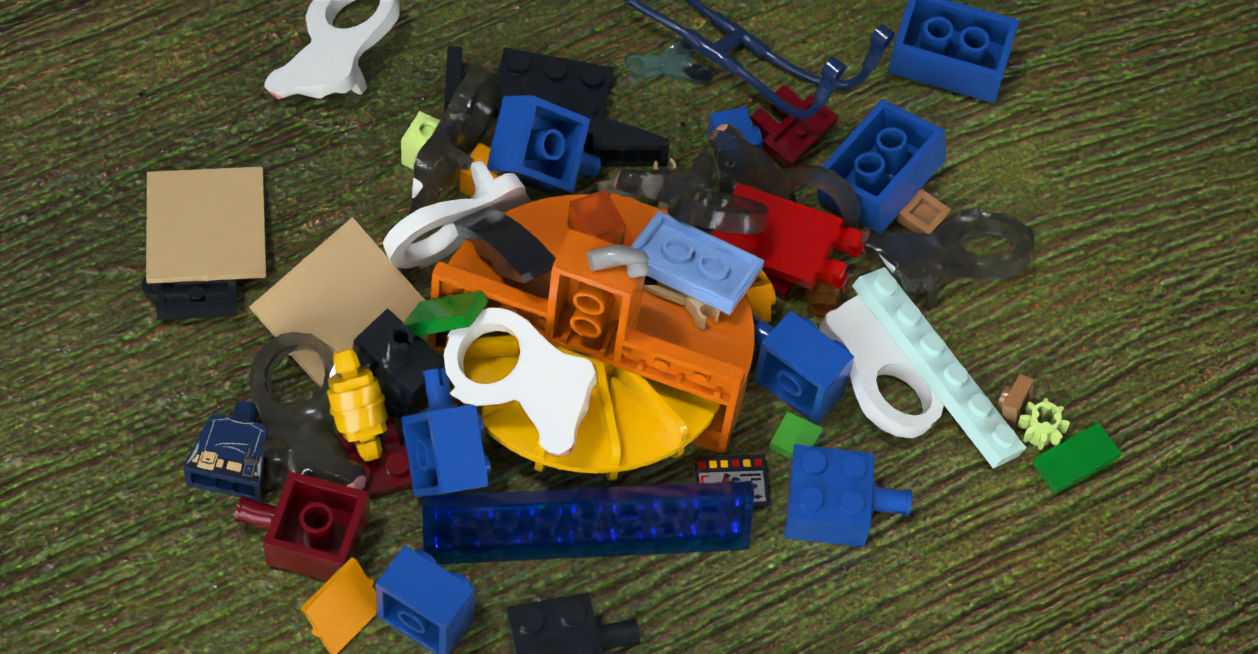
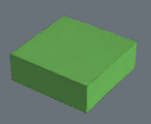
M787 411L770 442L769 449L791 459L794 444L816 446L823 428Z

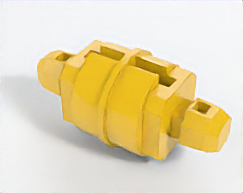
M350 347L336 350L333 354L335 372L340 374L328 378L330 388L327 390L331 405L330 414L334 416L337 430L343 434V437L348 442L355 443L358 454L364 461L378 459L382 453L378 434L387 431L385 421L388 419L384 404L385 395L381 393L378 378L376 379L367 367L359 368L358 357Z

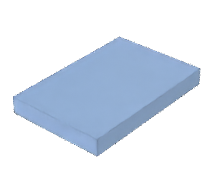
M661 211L656 213L631 245L632 248L644 250L649 257L647 264L650 272L646 276L728 315L733 312L758 277L765 260Z

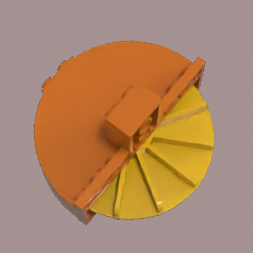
M612 192L610 196L580 194L550 197L526 203L504 214L520 223L556 257L552 271L525 283L497 275L491 259L478 256L472 240L469 239L459 247L448 264L440 261L437 262L432 272L431 299L482 290L488 300L484 309L503 308L517 313L528 320L559 351L591 361L598 378L596 385L591 391L589 410L578 425L576 446L568 455H551L541 446L539 431L536 425L526 414L522 405L516 400L501 404L476 406L477 412L483 419V435L489 434L506 448L534 461V470L543 473L546 466L580 473H606L608 481L617 480L618 472L651 465L669 456L676 459L684 453V448L689 443L720 454L726 451L742 406L754 350V322L747 294L745 293L730 315L720 311L718 323L714 322L711 316L706 315L705 329H701L695 324L694 318L685 309L686 305L669 301L646 291L643 288L645 276L630 278L627 275V265L591 271L587 260V251L617 244L631 247L658 211L682 222L685 221L684 217L666 209H659L641 203L632 197H624ZM450 331L429 334L428 345L437 353L444 355L449 339L447 335ZM493 331L482 334L475 339L466 350L463 360L466 378L475 383L491 384L501 381L511 374L518 363L520 355L518 338L508 332Z

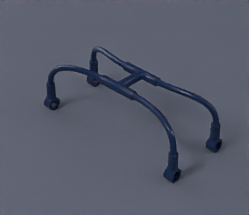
M623 0L639 12L682 36L684 42L727 70L733 76L741 77L780 110L798 119H809L815 116L821 107L828 102L833 89H849L864 82L870 73L877 68L885 49L891 44L895 36L894 31L880 24L870 38L871 45L862 63L863 69L851 79L840 80L846 71L847 65L835 57H831L823 66L820 73L822 77L812 74L772 52L771 47L720 12L715 13L699 0L685 1L711 20L710 23L726 34L725 37L714 44L693 29H686L639 0ZM741 44L761 59L766 58L798 78L818 85L813 96V104L806 110H800L791 106L744 69V65L727 52Z

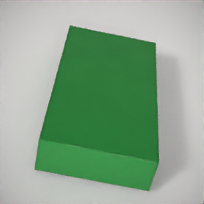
M482 290L420 301L403 325L411 328L414 337L471 327L487 305L488 300Z
M1098 422L1035 457L1032 465L1056 495L1117 461L1122 453Z

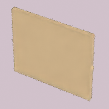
M263 167L204 168L198 170L147 172V284L266 278Z
M352 217L249 308L286 349V353L295 359L328 397L327 390L330 388L328 378L340 374L336 373L334 369V352L346 347L352 349L354 339L387 308L404 322L420 301H425V299L392 262L389 263L388 257Z

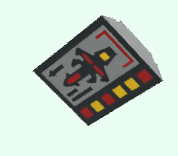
M765 454L693 457L695 497L698 508L770 505Z

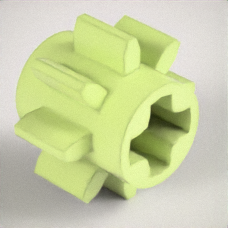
M1044 398L1043 402L1038 403L1036 406L1028 402L1024 410L1025 415H1020L1017 427L1025 429L1022 441L1024 443L1029 441L1033 445L1038 446L1039 450H1042L1044 446L1050 443L1054 446L1060 444L1062 434L1066 433L1070 424L1069 421L1062 420L1064 407H1057L1055 404L1050 403L1048 398Z

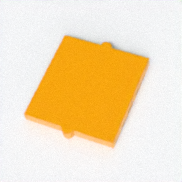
M352 557L301 607L313 627L312 634L321 639L330 654H337L377 614L376 591L373 588L374 580L366 576L358 561Z

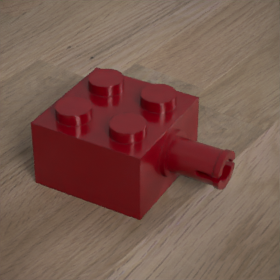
M290 471L276 506L241 496L236 507L234 519L238 523L242 522L268 529L263 543L266 564L328 581L351 557L355 558L370 515L369 492Z

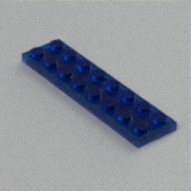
M753 482L422 496L423 551L431 555L439 565L750 550L754 503Z

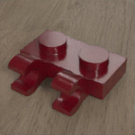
M782 85L775 92L785 102L800 110L808 109L814 102L811 94L803 101L785 85ZM771 103L770 107L776 113L787 116L780 124L761 108L750 116L753 127H759L762 139H764L761 149L789 171L837 124L839 116L825 105L821 107L815 116L809 119H798L786 114L773 103Z
M393 418L385 421L387 431L378 434L383 449L381 457L371 461H364L358 454L355 443L348 442L343 437V434L338 432L340 439L338 442L344 461L334 463V472L338 484L347 486L353 483L358 476H365L366 483L362 491L369 492V500L412 489L406 445L400 447Z

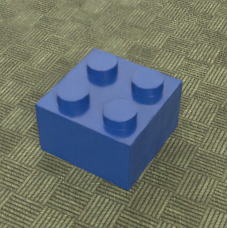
M405 545L376 582L377 618L435 654H451L474 623L475 588L472 587V583L458 572L449 573L438 566L436 560L425 551L417 550L415 552Z

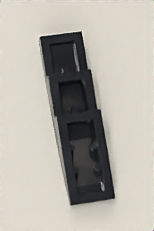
M577 113L590 119L583 151L597 155L601 160V166H653L655 161L658 162V166H667L670 147L669 139L633 125L595 115Z
M487 207L454 222L459 237L472 240L477 255L491 259L497 275L525 283L552 271L556 257L526 228L503 212Z

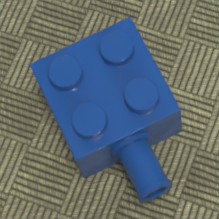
M534 95L503 96L487 169L489 172L499 176L505 173H515L523 185L543 193H573L578 174L592 179L598 174L601 167V160L597 155L583 151L590 119Z
M752 311L754 343L760 346L754 380L811 423L817 425L845 394L854 356L843 343L831 340L820 332L811 320L800 317L793 311H790L775 328Z
M445 368L422 371L429 408H425L423 413L401 417L414 497L489 486L490 462L488 456L483 453L481 440L484 433V424L481 415L477 412L476 406L466 405L458 407L457 403L453 404L452 395L449 394L451 392L450 380Z
M794 444L789 464L784 538L864 547L870 530L873 512L878 511L909 516L912 505V490L876 487V483L873 482L875 453Z

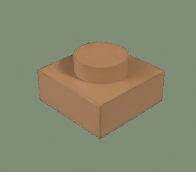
M920 189L899 212L896 221L928 242L950 217L952 209L923 189Z
M1019 374L1012 387L1007 385L1004 388L998 402V407L1002 408V417L1015 431L1020 415L1025 414L1026 405L1028 402H1032L1034 380Z

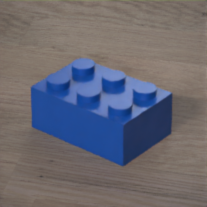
M908 0L887 73L995 103L1019 20L950 0Z
M882 99L816 172L818 202L882 234L905 205L946 160L945 130Z

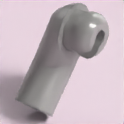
M617 244L587 251V260L591 271L627 265V275L630 278L646 276L650 272L647 264L649 257L644 250Z

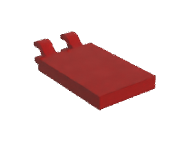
M741 183L737 184L711 233L712 236L765 260L762 268L764 273L812 290L817 280L834 288L843 289L849 277L848 274L844 273L847 264L835 259L828 260L833 249H836L849 256L859 258L865 246V243L860 241L863 232L854 228L844 229V219Z

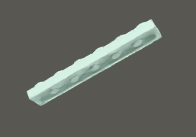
M886 267L860 276L852 285L854 290L994 469L1019 457L1026 449L1025 445Z

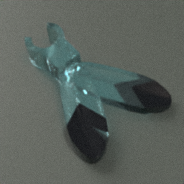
M683 39L665 50L658 58L657 55H631L627 58L626 68L628 69L632 66L640 68V70L632 69L629 80L635 82L641 81L646 77L658 76L660 71L671 77L701 84L711 82L713 80V73L705 66L687 61L698 50L684 42Z

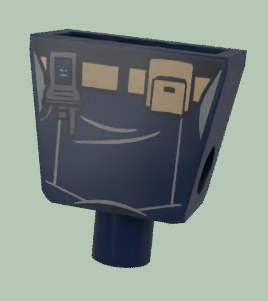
M238 401L235 404L232 417L220 414H213L209 417L184 465L187 486L237 497L245 496L262 502L269 451L268 427L256 422L259 408L256 405L247 401Z

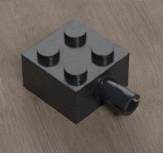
M387 308L354 339L352 350L358 357L359 368L367 367L376 379L378 378L381 393L385 395L384 404L387 413L392 417L399 416L401 418L418 414L428 404L422 371L445 368V361L419 336L414 337L411 328L403 325L404 322Z
M589 592L508 606L506 609V631L511 654H604L606 649L634 644L640 645V632L636 618L600 625L598 621H595Z

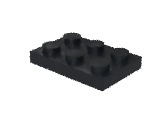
M504 47L489 106V117H499L503 96L534 95L572 112L604 118L614 68Z

